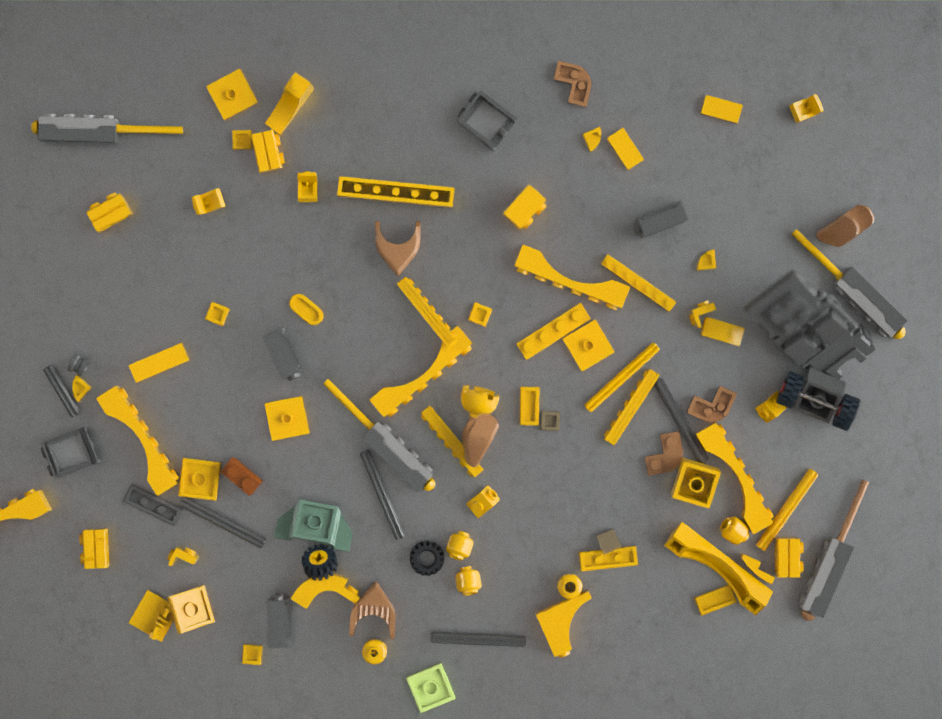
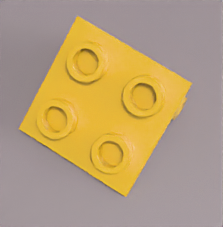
M147 590L128 623L147 633L151 639H157L162 642L174 618L169 602Z

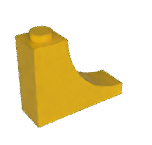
M295 72L285 85L278 104L265 124L281 135L313 92L312 84Z
M588 590L581 592L576 598L565 599L536 612L537 619L554 657L559 656V658L570 654L569 651L572 650L569 640L570 623L579 607L592 599Z

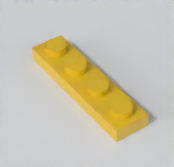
M579 303L516 345L527 360L591 318L583 305Z

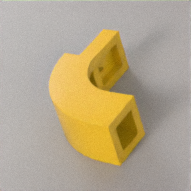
M334 573L333 576L328 575V579L322 577V581H319L318 578L316 581L312 577L308 578L297 588L291 600L307 609L314 597L324 591H335L355 604L359 600L360 595L358 594L359 591L353 586H345L348 578Z

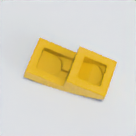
M705 317L700 335L740 346L745 328Z
M743 553L740 554L741 559L752 572L766 582L773 583L774 576L758 569L761 564L760 561Z

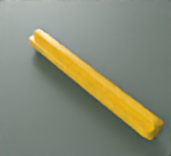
M651 343L586 402L585 408L589 412L596 409L651 359L660 348L655 343Z
M809 469L774 518L773 524L769 525L757 542L756 546L762 551L767 550L818 477L814 470Z

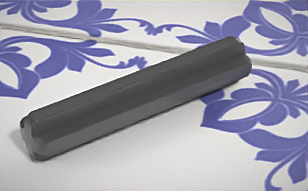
M52 365L46 367L43 371L71 417L77 416L80 410Z

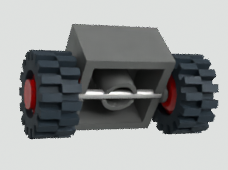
M812 368L809 369L805 379L804 376L789 371L776 401L780 405L790 409L793 407L796 411L826 423L830 422L834 412H836L832 426L845 431L850 429L860 405L859 398L844 394L845 381Z

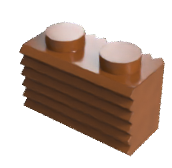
M235 457L231 458L221 470V474L227 476V479L233 481V484L239 486V489L241 488L242 491H245L248 496H251L263 482Z

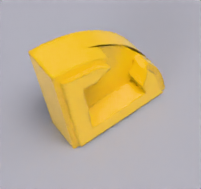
M600 126L582 134L590 152L600 143L602 134Z
M714 249L707 251L700 257L697 263V271L716 269Z
M76 375L72 382V391L74 398L79 402L92 387Z

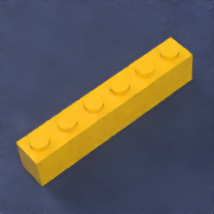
M339 176L337 196L453 208L455 188Z

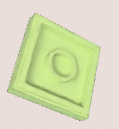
M442 663L406 677L420 713L456 699Z

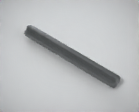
M658 379L654 384L657 392L697 462L705 463L709 460L707 454L664 379Z
M365 450L360 453L364 466L395 539H401L405 536L370 450Z
M182 497L178 505L258 548L264 546L266 540L263 537L187 497Z
M433 632L431 634V642L525 647L526 637Z

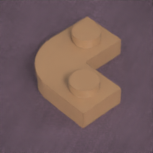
M558 61L554 80L572 84L568 103L586 108L592 84L589 74L581 66Z
M719 386L712 403L694 395L686 413L706 422L720 421L728 415L737 393Z
M679 431L660 434L663 453L645 457L648 476L673 471L680 465L683 449Z

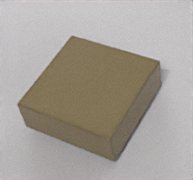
M541 411L540 430L560 431V412Z
M614 529L596 536L603 554L621 548V543Z

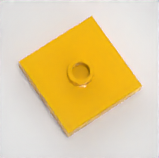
M240 68L206 86L224 121L258 103Z
M596 319L563 338L564 343L581 371L586 370L615 352Z
M303 396L264 403L272 441L310 433Z
M183 458L178 496L216 501L222 462Z
M204 585L167 597L178 634L215 622Z

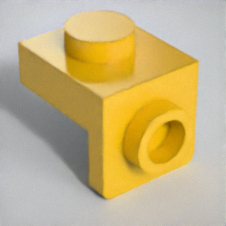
M817 94L789 105L796 123L824 111Z
M310 171L297 173L298 202H318L317 173Z
M220 188L191 197L192 205L197 215L208 214L225 207Z
M707 300L697 304L698 308L690 310L689 319L692 326L695 325L696 328L702 327L698 316L716 310L714 302L709 304Z
M779 391L774 392L755 408L759 416L766 423L778 417L787 408L776 402Z
M487 485L481 492L469 500L466 505L477 518H480L500 498Z
M178 546L175 550L172 549L167 557L170 560L168 565L172 567L177 557L194 565L199 556L195 555L196 551L191 548L185 547L183 549Z

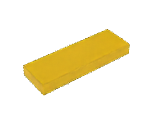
M180 343L129 365L135 382L138 383L189 361L183 344Z
M636 546L621 547L607 554H603L601 549L579 552L581 571L638 565Z

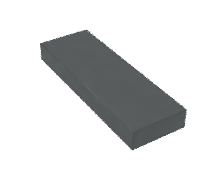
M134 484L130 485L123 499V502L172 526L176 525L183 511V508Z

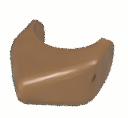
M856 205L847 213L816 232V237L820 242L841 247L874 223V215L867 206Z
M375 221L377 251L397 276L404 271L420 249V221H416V228L412 238L398 245L392 244L383 238L380 221Z
M480 414L476 418L470 416L461 437L465 460L471 467L479 465L499 428L498 421L490 414Z
M374 582L359 598L351 611L349 636H354L356 623L362 617L376 615L386 621L389 626L390 639H394L396 625L394 606L378 582Z

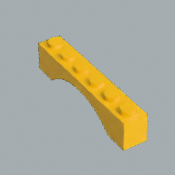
M522 245L514 265L519 273L527 275L529 272L535 275V279L545 282L547 279L553 282L552 286L560 289L567 287L571 289L570 293L580 297L581 294L589 296L588 300L599 303V301L607 303L606 307L617 310V307L620 309L623 307L630 286L615 280L594 284L570 280L553 269L545 260L541 251L526 245Z
M458 326L451 331V333L454 332L457 335L456 339L458 342L448 349L442 341L436 360L422 376L405 385L384 387L370 399V402L383 417L388 415L390 418L398 411L397 406L401 403L406 405L413 399L411 395L416 390L420 393L428 386L426 384L431 378L433 380L437 379L443 374L440 371L445 366L450 368L457 362L455 358L459 354L464 356L472 349L470 347L472 342Z
M115 386L96 399L106 415L125 423L140 439L147 456V481L155 494L159 496L179 483L177 480L179 476L174 469H170L168 466L169 460L164 452L160 453L158 450L159 444L154 436L150 437L147 430L149 428L145 421H140L136 415L139 412L133 403L130 405L126 399L129 396L125 389Z
M713 422L696 432L695 435L705 451L721 458L735 473L743 494L742 518L748 524L750 532L755 534L773 524L771 518L774 516L769 507H764L762 503L764 498L760 491H755L752 485L755 483L750 474H745L743 461L740 457L736 458L733 453L736 449L732 442H727L724 435L726 432L723 426Z
M35 489L24 493L25 498L21 500L15 498L7 503L8 507L4 509L0 507V521L10 518L33 520L52 509L42 490L35 491Z
M683 522L672 531L664 545L678 557L699 561L716 571L731 586L740 604L755 616L766 607L773 593L772 590Z

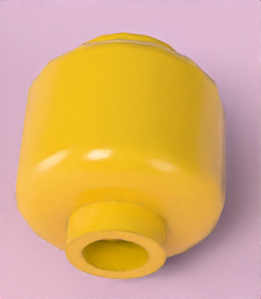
M738 517L726 518L720 526L722 537L734 545H738L741 542L744 543L749 537L748 524Z
M458 531V534H451L446 545V551L449 553L448 556L455 560L463 561V559L469 557L473 541L469 538V534L463 531Z
M471 566L460 568V572L455 575L457 591L463 593V596L478 593V590L481 588L479 571L472 569Z
M573 573L562 575L557 582L558 592L566 599L576 598L582 591L581 580Z
M377 638L369 639L362 648L364 660L373 665L381 663L387 654L385 643Z

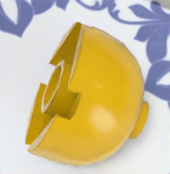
M463 385L460 400L462 407L470 412L469 416L476 418L480 414H491L496 409L500 395L494 396L495 392L486 388L475 386L473 390L469 389V385Z

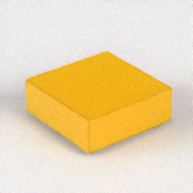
M232 130L233 150H252V130Z
M211 302L205 320L223 326L230 308Z
M475 302L468 320L486 327L492 309Z
M243 644L242 664L261 665L263 645Z

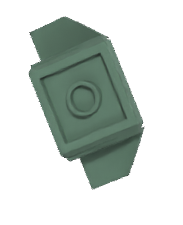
M300 499L293 508L277 520L274 538L291 541V538L332 545V548L335 550L349 552L353 533L341 515L338 506Z

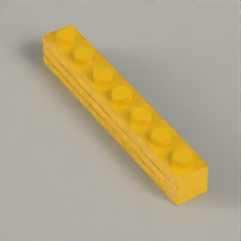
M609 254L601 262L602 266L663 307L666 311L670 312L676 304V301Z
M404 277L397 285L448 349H450L458 342L456 339L457 335L449 331V325L442 322L443 318L440 314L437 315L434 312L436 309L432 305L429 306L427 303L429 302L428 299L420 295L422 292L418 287L415 288L413 286L415 283L411 278Z
M651 369L645 370L642 375L644 376L643 379L639 380L636 384V390H632L629 395L631 396L630 399L626 400L623 404V410H619L616 415L618 416L617 419L613 420L610 424V430H606L603 435L605 436L604 439L614 446L660 376Z
M431 406L421 412V418L425 422H429L428 426L430 429L437 432L436 436L440 440H444L446 448H450L453 451L451 454L455 458H459V463L463 468L466 467L468 469L467 473L471 477L474 476L475 478L484 470L480 464L477 467H471L467 464L463 444Z

